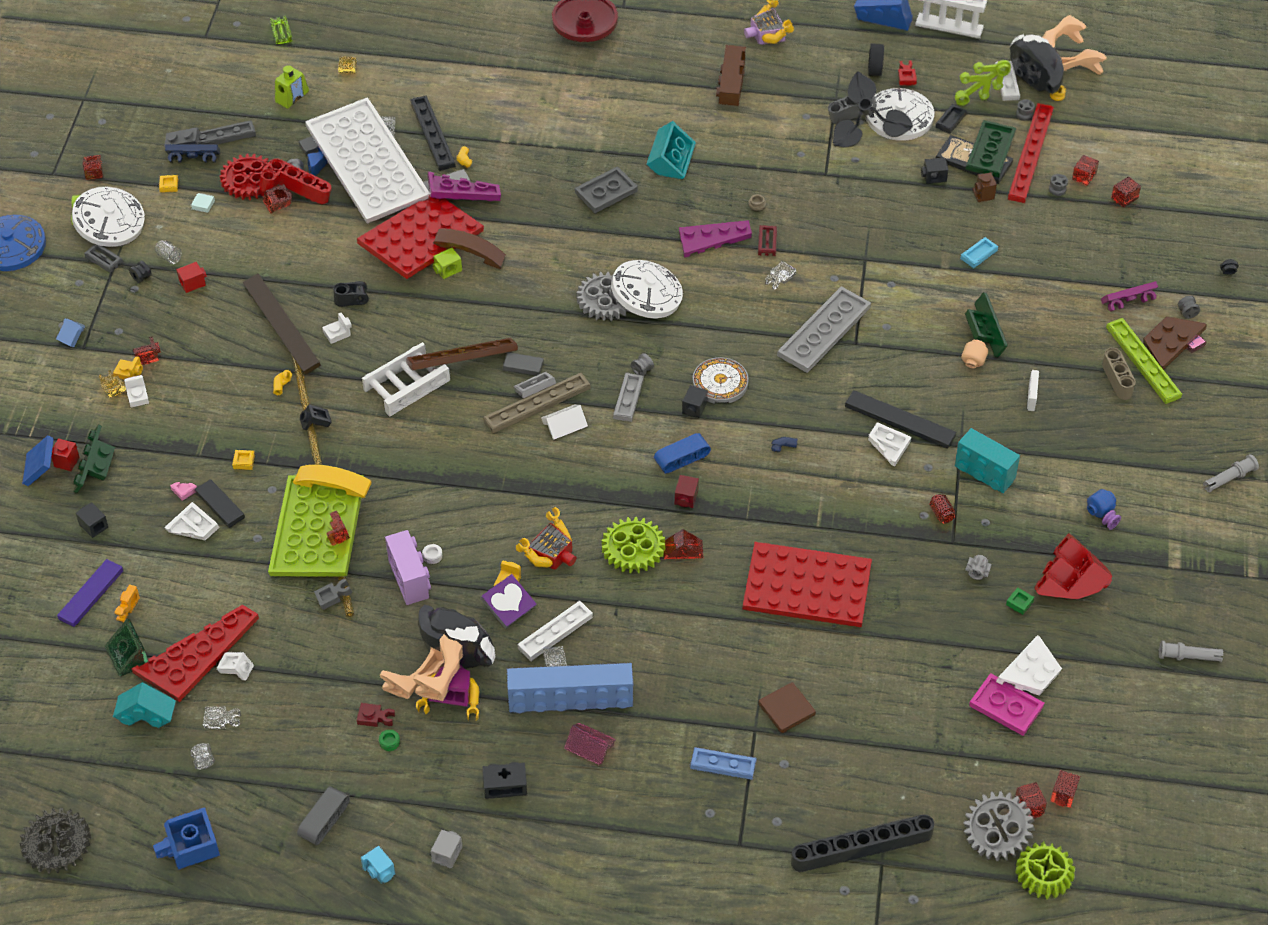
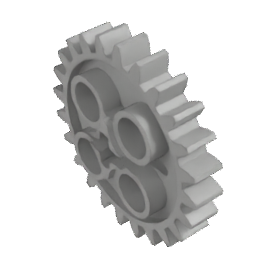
M600 272L599 276L593 274L592 279L586 277V281L581 282L582 286H578L577 304H579V309H583L584 314L589 312V317L595 315L596 320L602 317L603 321H605L606 317H609L612 321L614 316L620 319V314L626 316V311H629L615 298L611 289L613 275L611 276L609 272L606 275Z
M1002 791L999 792L998 797H995L993 792H991V798L983 795L984 801L982 802L976 799L977 807H969L972 814H965L970 821L964 822L965 827L968 828L964 832L965 835L969 836L967 838L968 843H973V850L979 849L978 853L980 856L986 852L988 860L994 855L996 861H999L1001 855H1003L1005 860H1008V854L1015 858L1016 850L1022 852V845L1029 846L1026 838L1033 839V835L1029 831H1033L1035 828L1034 825L1030 824L1034 822L1033 816H1029L1031 814L1030 808L1025 809L1027 806L1025 802L1019 803L1020 799L1018 796L1012 800L1010 792L1004 797ZM1002 809H1009L1008 814L1004 816L999 815V812ZM990 810L995 812L1009 840L1008 842L1004 841L990 814ZM984 818H989V819H990V821H989L988 824H986V825H981V824H980V821H981L982 819H984ZM1012 827L1019 828L1015 834L1008 833ZM994 836L999 837L998 842L994 844L989 842L990 838Z

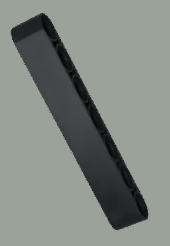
M919 815L799 844L792 850L791 866L795 871L805 872L924 843L932 838L935 823L929 815Z

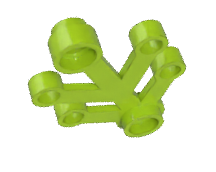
M1001 60L995 65L984 66L983 63L978 62L973 66L976 74L990 73L983 75H969L968 72L962 73L960 80L963 84L969 82L976 83L965 91L960 90L955 94L957 105L964 106L968 104L970 100L969 95L982 86L983 88L978 92L981 100L988 99L991 81L993 88L1000 90L1003 87L1004 76L1008 75L1011 71L1010 62Z

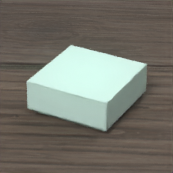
M198 193L191 204L192 209L208 213L215 202L214 196Z

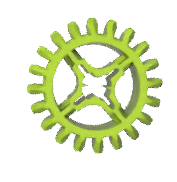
M1044 841L1041 843V846L1034 843L1032 848L1027 846L1025 852L1022 851L1019 859H1017L1016 875H1018V882H1023V889L1029 888V894L1035 892L1038 898L1042 894L1045 895L1046 899L1052 895L1056 899L1059 893L1063 895L1066 889L1069 890L1074 881L1075 866L1072 865L1073 859L1068 858V852H1061V846L1056 849L1053 843L1050 846H1046ZM1045 866H1047L1046 874L1043 875Z

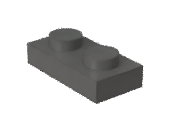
M196 127L166 133L165 144H199L200 130Z

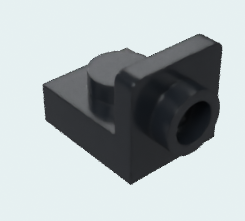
M308 404L300 414L303 430H308L312 423L324 427H329L332 423L328 409Z

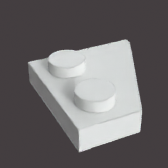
M193 502L165 526L168 533L200 540L208 539L220 528L212 518Z

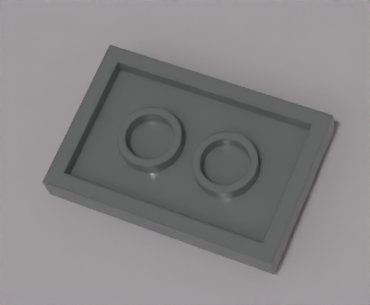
M618 166L575 188V194L594 213L638 192V186Z

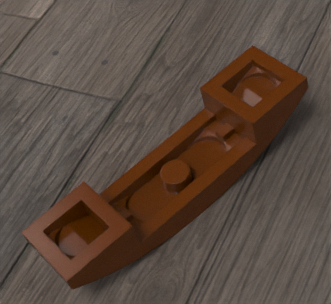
M439 229L433 244L446 249H450L453 246L484 258V264L497 269L501 268L506 255L487 240L454 229Z

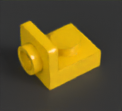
M135 356L133 362L120 359L113 372L114 378L124 380L141 375L143 365L140 362V358Z
M502 561L501 571L494 586L511 574L519 582L521 579L520 565L514 562Z

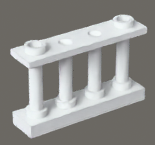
M919 0L924 1L923 13H919L915 26L975 38L981 37L984 25L978 24L979 13H984L987 0ZM931 3L940 4L939 16L930 15ZM947 6L957 8L955 19L946 18ZM963 9L973 11L971 23L962 21Z
M423 342L362 378L365 392L374 388L385 399V413L389 417L450 381L449 368L445 364L439 368L435 366L426 368L430 373L424 377H421L415 370L412 371L407 365V357L426 354ZM404 370L415 382L406 386L396 374ZM389 379L400 391L390 395L380 383Z

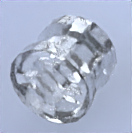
M198 744L191 749L190 753L194 759L195 768L206 769L214 764L215 759L211 754L212 750L209 744Z

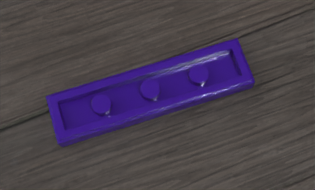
M106 559L58 613V619L75 627L123 572V567Z

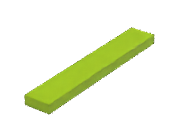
M1120 318L1107 323V330L1162 401L1167 404L1182 397L1180 390L1126 321Z

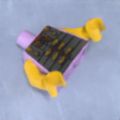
M767 0L768 4L764 5L759 13L751 18V27L744 29L745 37H755L758 44L785 41L786 33H792L794 27L790 20L782 23L775 10L770 9L771 7L778 6V0Z

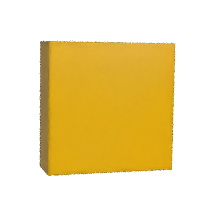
M178 175L160 176V193L178 192Z
M235 450L232 464L233 469L252 470L255 452Z

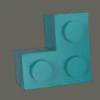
M142 682L118 696L113 717L129 726L142 719L151 726L160 728L171 722L176 700Z

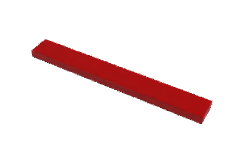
M1037 103L1010 188L1008 200L1025 203L1054 106Z

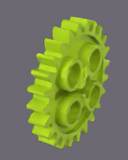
M627 517V522L619 519V525L613 522V528H607V533L603 534L602 553H604V559H608L609 565L614 563V569L621 567L622 572H624L627 568L629 573H632L633 569L640 573V568L648 571V565L654 568V561L659 563L660 557L664 556L665 537H663L662 531H658V525L652 527V521L646 524L645 518L638 521V518L635 517L634 521H631Z

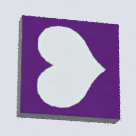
M512 574L480 598L505 629L537 605Z

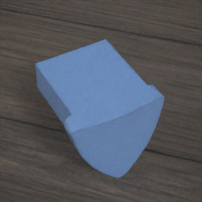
M65 318L56 339L71 347H75L81 332L85 329V325Z

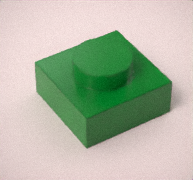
M1017 587L1008 598L1006 605L1023 615L1034 602L1035 597Z

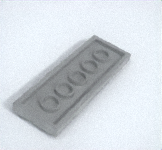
M841 286L778 350L777 356L808 373L871 308V302Z

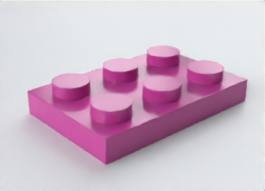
M990 673L971 699L969 706L1024 736L1043 709L1044 702L1022 690L1014 688L1015 686L1004 681L1003 684L997 683L998 677Z

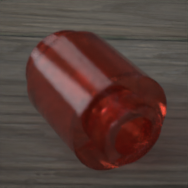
M937 494L931 498L929 506L937 519L944 524L951 522L956 515L955 509L947 496Z

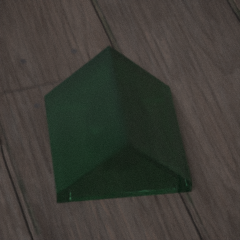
M126 619L105 645L118 676L129 674L135 666L138 665L140 667L148 662L145 649L131 620Z

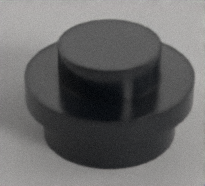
M1232 259L1225 260L1220 265V269L1226 275L1236 273L1239 267L1238 262Z

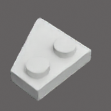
M877 422L869 434L868 440L895 467L910 444L911 437Z

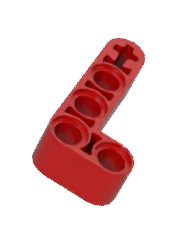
M281 159L270 160L261 171L259 188L264 192H272L279 184L318 204H326L329 201L331 193L330 183Z

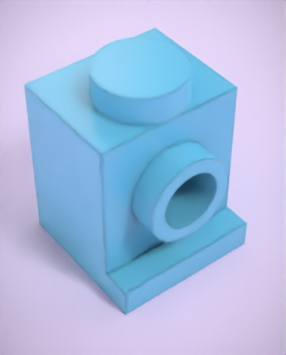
M379 846L361 857L363 869L367 870L373 879L377 878L381 884L388 882L395 875L394 863Z

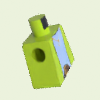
M285 66L283 73L275 80V102L287 109L309 92L304 74L292 66Z

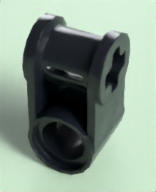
M363 281L337 283L333 287L334 303L339 307L366 304L369 301V297L366 294L367 284Z

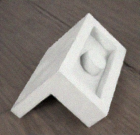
M576 404L541 417L543 425H548L553 440L588 426L581 405Z

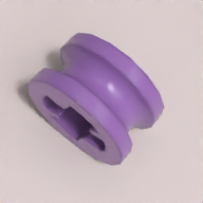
M1111 510L1103 518L1102 524L1107 525V528L1111 530L1118 525L1121 516L1116 515V512Z

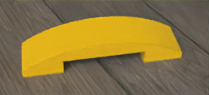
M326 465L301 466L293 481L295 485L311 488L313 484L342 489L346 491L347 495L365 498L372 483L371 480L354 472Z

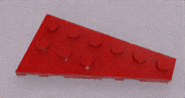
M241 605L222 616V619L213 625L208 624L199 633H192L166 648V652L161 655L149 658L148 662L142 666H135L132 668V672L180 702L223 657L224 653L228 652L259 619V616L253 610Z

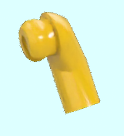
M463 146L456 159L460 165L469 168L472 160L467 156L469 149Z
M284 370L275 376L273 380V393L275 395L283 393V386L290 382L292 378L291 371Z

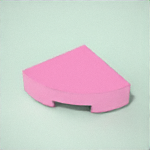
M180 482L170 485L171 490L182 501L196 493L195 488L197 486L193 483L180 484Z

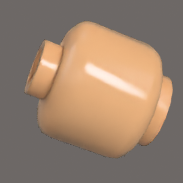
M972 340L966 343L961 358L969 368L981 367L985 363L988 349L984 342Z

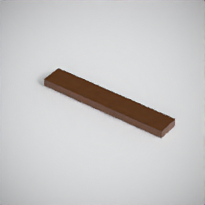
M506 338L407 357L406 363L413 371L516 351L518 346L512 338Z

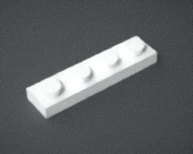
M578 601L518 644V649L532 661L592 619L593 613L581 601Z

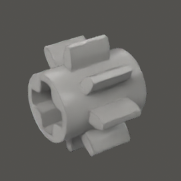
M976 555L974 559L972 557L969 558L965 570L969 571L970 577L979 580L983 576L988 577L992 564L988 563V559L985 556Z

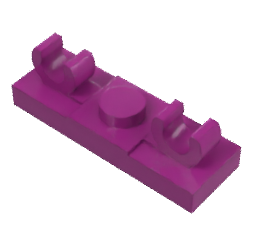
M1157 282L1107 294L1101 298L1102 305L1109 303L1108 309L1112 312L1115 310L1114 304H1117L1120 310L1124 308L1121 300L1126 299V302L1137 299L1136 296L1142 294L1141 301L1143 303L1148 301L1147 295L1151 297V300H1155L1156 293L1153 290L1158 288Z

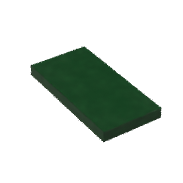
M983 120L965 170L981 174L992 173L993 177L999 178L1014 139L1016 128Z

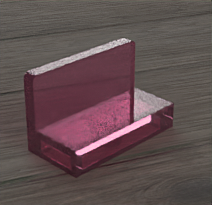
M577 723L571 727L564 748L600 765L603 763L607 750L614 746L616 739L584 724Z

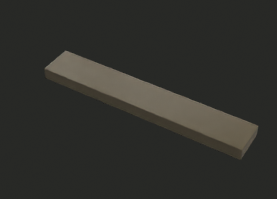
M579 373L484 416L483 419L491 432L495 433L591 389V385L584 375Z

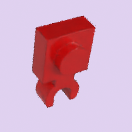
M900 61L898 69L899 85H916V71L912 69V61H909V65H904L903 61Z

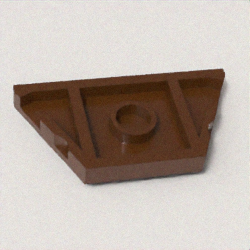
M1166 316L1144 337L1143 343L1164 370L1193 340L1206 330L1207 324Z

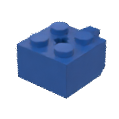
M205 807L168 819L164 823L168 837L164 838L162 842L153 845L157 859L165 856H174L178 870L220 856Z

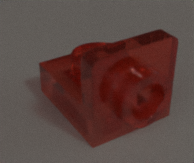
M101 155L83 157L85 178L87 180L102 178Z
M153 336L149 337L150 345L133 349L134 356L140 358L142 365L159 361L157 353H161L158 342L154 343Z
M337 510L330 513L333 521L329 523L333 530L326 533L332 546L350 538Z

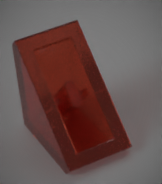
M684 529L665 540L664 559L703 558V541Z

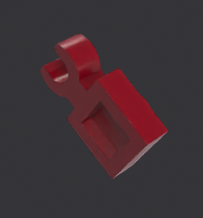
M361 703L357 716V725L378 727V723L382 722L386 726H393V720L387 717H395V710L388 708L382 711L381 705Z

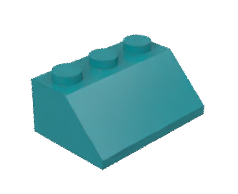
M671 121L658 129L646 165L657 175L684 179L696 142L674 121Z

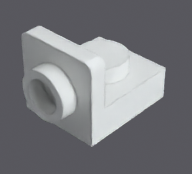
M342 313L338 314L339 321L322 327L323 333L331 344L351 336V322Z
M143 376L124 379L130 407L149 404Z
M225 652L216 669L221 674H237L241 680H247L254 664L244 652Z

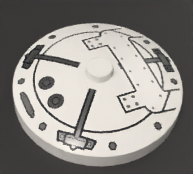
M893 88L877 93L875 95L876 110L884 118H886V113L889 110L896 109L904 112L911 119L913 128L899 137L886 135L883 131L884 121L874 112L866 115L868 125L877 134L893 140H911L929 131L934 120V108L925 96L913 90Z
M98 187L84 192L77 198L73 205L72 222L77 232L87 241L100 246L116 247L128 244L139 236L144 225V211L139 201L128 192L113 187Z
M633 260L623 263L615 270L611 281V289L617 301L630 312L647 318H662L671 315L678 309L683 296L682 287L678 279L668 269L650 261Z

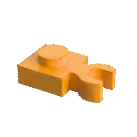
M129 584L126 591L122 592L120 597L121 604L115 610V614L118 615L116 620L125 622L128 613L133 611L140 599L137 586Z

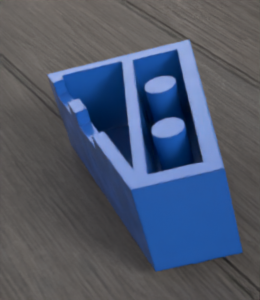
M857 0L854 5L857 18L862 21L908 31L913 19L908 0Z

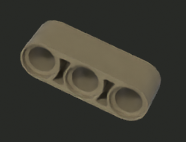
M1108 348L1105 351L1102 367L1116 395L1120 399L1128 400L1133 395L1136 381L1121 351L1117 348Z

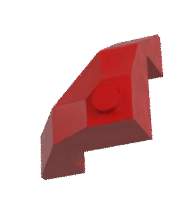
M1068 533L1054 550L1053 554L1056 557L1053 562L1050 560L1043 571L1045 575L1037 582L1035 590L1039 595L1080 599L1100 592L1102 588H1107L1112 582L1111 578L1113 576L1095 555Z

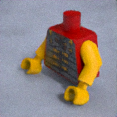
M554 507L552 511L555 516H552L550 511L546 513V518L554 523H549L531 543L528 539L522 538L519 540L520 543L516 545V550L520 553L524 552V555L535 567H549L553 570L557 569L563 562L571 567L577 559L575 555L571 554L572 538L562 519H558L560 515L559 509Z

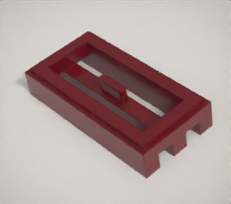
M759 225L758 255L762 256V253H765V256H769V253H771L772 256H776L777 226ZM763 230H766L765 248H762ZM770 230H773V248H769Z

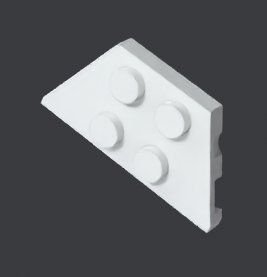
M1037 635L1004 670L996 682L1003 684L1005 681L1015 684L1014 688L1040 695L1059 675L1062 668L1042 639Z

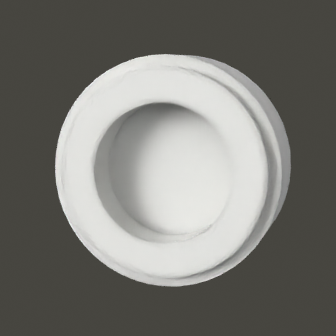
M435 544L427 545L422 551L423 559L428 564L440 562L443 556L441 547Z

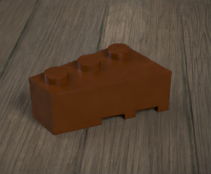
M726 45L724 61L720 68V74L722 75H719L718 79L720 87H717L716 90L719 104L739 106L745 73L746 47Z

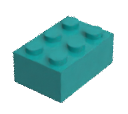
M970 428L958 442L955 467L973 476L978 481L989 485L992 489L1004 493L1016 479L1020 455Z

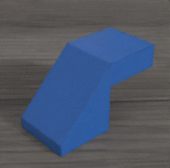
M319 146L318 153L308 154L309 173L316 176L328 163Z

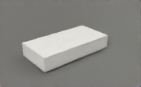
M1036 370L1031 371L1029 380L1028 411H1035L1039 371Z

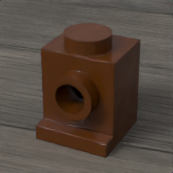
M992 173L978 175L975 187L972 188L977 202L995 199L997 184Z

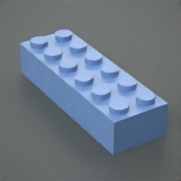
M632 663L507 669L509 712L522 713L525 711L543 712L547 710L564 711L569 709L633 707Z

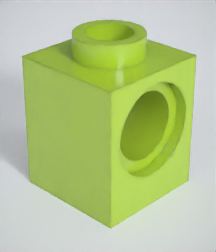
M450 248L434 256L433 269L443 279L462 271L461 258L453 248Z

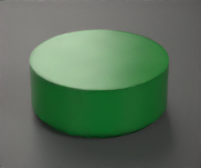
M394 730L383 731L379 735L380 747L385 751L397 749L400 745L399 734Z

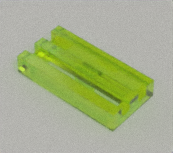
M283 16V19L276 17L277 20L270 18L276 44L292 42L286 16ZM283 23L285 25L286 33L288 36V38L286 39L282 28ZM275 25H278L280 35L282 38L280 40L278 39Z

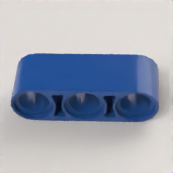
M696 433L658 450L654 455V460L664 473H670L706 457L710 453L711 447L700 433Z

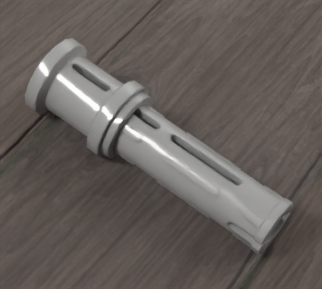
M1249 454L1244 460L1234 462L1231 468L1205 480L1203 486L1210 485L1205 490L1211 492L1236 477L1243 478L1246 473L1258 470V461L1253 455Z
M1162 640L1159 645V658L1161 659L1171 657L1177 660H1183V658L1219 662L1223 660L1221 657L1223 656V649L1185 646L1182 642L1172 644Z

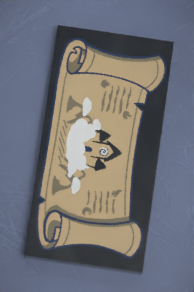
M950 135L936 155V158H945L947 165L978 176L981 174L965 170L974 143ZM1007 156L1000 177H993L997 184L1000 183L1012 165L1014 158Z

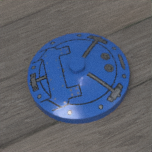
M23 215L1 216L0 271L18 270L32 264L41 256L46 246V237L42 226L36 220Z

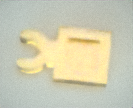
M111 370L108 371L109 375L107 377L99 375L102 389L109 398L126 391L124 383L118 375L114 377Z

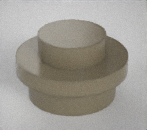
M755 194L749 199L748 205L753 210H762L766 206V200L762 195Z

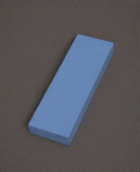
M694 747L690 769L752 780L756 758Z

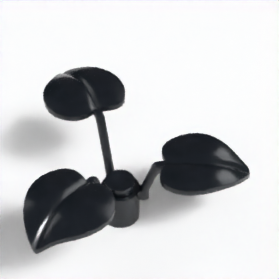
M857 71L848 87L850 100L859 105L860 112L858 113L857 122L854 125L851 120L840 121L834 129L833 144L838 147L856 145L863 135L862 130L858 128L861 116L870 115L872 112L884 121L883 131L890 137H899L913 128V123L909 116L896 109L889 110L886 113V118H884L873 107L871 101L876 94L875 83Z

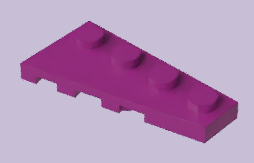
M428 171L427 178L432 198L500 201L501 199L499 185L481 181L471 183L465 178L455 180L450 179V175L444 174L442 177L434 176V172Z
M749 220L679 227L684 258L689 257L691 253H703L705 249L711 247L716 249L722 247V244L725 243L733 244L752 238Z

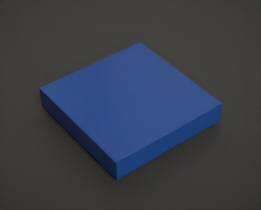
M47 435L26 454L22 484L26 486L31 485L50 468L53 437Z

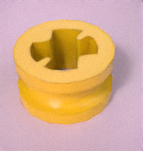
M1061 85L1057 93H1050V98L1055 101L1063 100L1066 93L1065 87Z

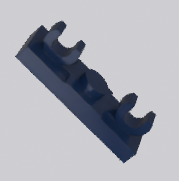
M165 144V151L168 154L170 163H172L174 156H178V162L181 163V155L189 158L203 156L202 158L205 163H207V157L212 156L213 163H216V155H220V148L217 144Z

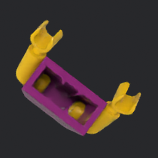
M460 665V668L450 681L444 700L429 699V701L468 706L470 704V707L467 709V720H469L471 713H475L477 721L479 719V710L476 708V705L479 704V686L473 678H470V671L464 670ZM441 667L437 673L430 677H439L444 667ZM422 697V699L416 702L418 712L422 706H425V714L430 711L427 702L428 698Z

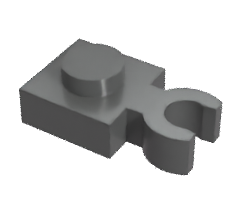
M346 579L339 581L336 586L330 583L314 591L322 610L340 602V596H348L352 593L350 587H346L349 585Z

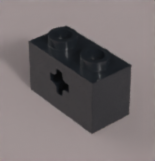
M512 762L503 765L490 764L483 766L485 799L527 795L525 763Z

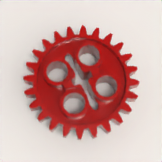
M246 154L244 158L242 155H239V159L233 157V162L227 161V165H223V170L220 171V181L224 191L229 192L230 196L234 194L235 198L241 196L242 200L245 197L251 200L252 196L258 199L259 194L264 197V191L259 188L261 171L269 163L268 158L262 159V155L256 158L255 154L249 157Z

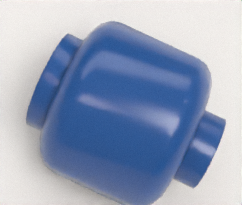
M1100 489L1087 499L1088 512L1098 518H1103L1108 512L1115 510L1116 498L1110 491Z

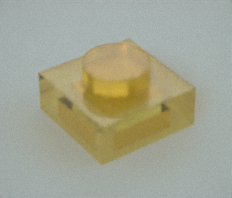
M340 57L339 73H356L357 58Z

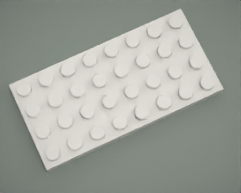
M368 97L305 122L310 134L366 223L395 213L419 201L429 199L430 193Z

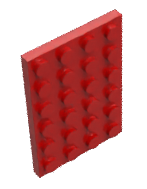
M430 196L429 199L409 206L358 237L357 244L408 279L434 263L435 255L448 250L433 244L439 229H454L478 235L484 231V225L445 198L437 199Z
M755 542L742 610L862 628L872 559Z

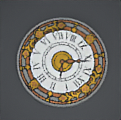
M723 357L711 358L699 364L693 373V386L708 390V402L732 403L746 393L748 374L746 369L735 360Z

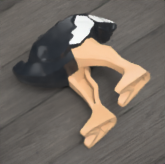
M1070 15L1062 19L1054 29L1046 31L1044 36L1019 35L1012 41L1010 46V58L1015 73L1038 92L1046 90L1051 94L1058 92L1063 83L1064 71L1080 65L1099 75L1102 74L1103 69L1099 62L1105 61L1106 56L1098 51L1086 49L1074 57H1060L1055 49V41L1061 35L1069 36L1076 43L1083 42L1079 31L1085 29L1086 25Z
M424 604L419 610L418 627L422 640L430 653L421 667L410 676L382 671L380 677L386 681L382 689L409 699L415 691L421 697L443 701L450 681L460 668V665L464 669L474 668L479 665L483 667L491 666L495 659V647L488 633L474 618L458 613L454 609L440 607L434 610L432 606ZM441 667H444L439 677H430L437 673Z

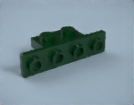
M983 292L974 303L976 310L968 309L965 312V316L974 340L989 343L994 356L999 357L1008 344L988 294Z
M99 424L95 430L91 429L87 437L90 441L89 444H86L82 453L85 457L81 459L78 465L80 473L75 476L73 481L75 485L73 492L78 493L83 486L87 474L102 481L107 476L115 447L98 440L102 428Z

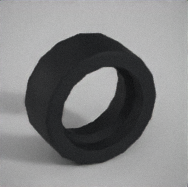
M870 44L868 75L882 76L884 44Z

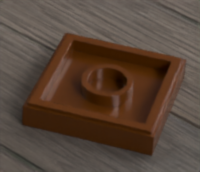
M793 682L758 700L759 706L781 734L816 715L815 709Z

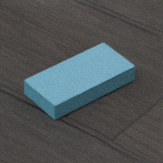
M984 237L962 253L960 259L972 268H975L997 252L998 246Z

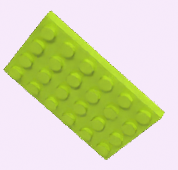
M288 475L268 570L269 575L347 577L361 497L347 495L346 491L317 484H313L312 488L295 485L293 481L296 475Z

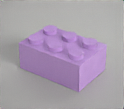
M408 530L386 536L388 561L406 605L428 599V590H431L428 579L430 575L427 567L422 565L423 557L421 552L416 550L417 543L415 537H411Z

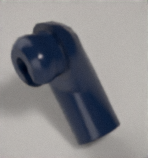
M790 437L774 439L771 442V450L780 452L781 446L797 448L798 439Z

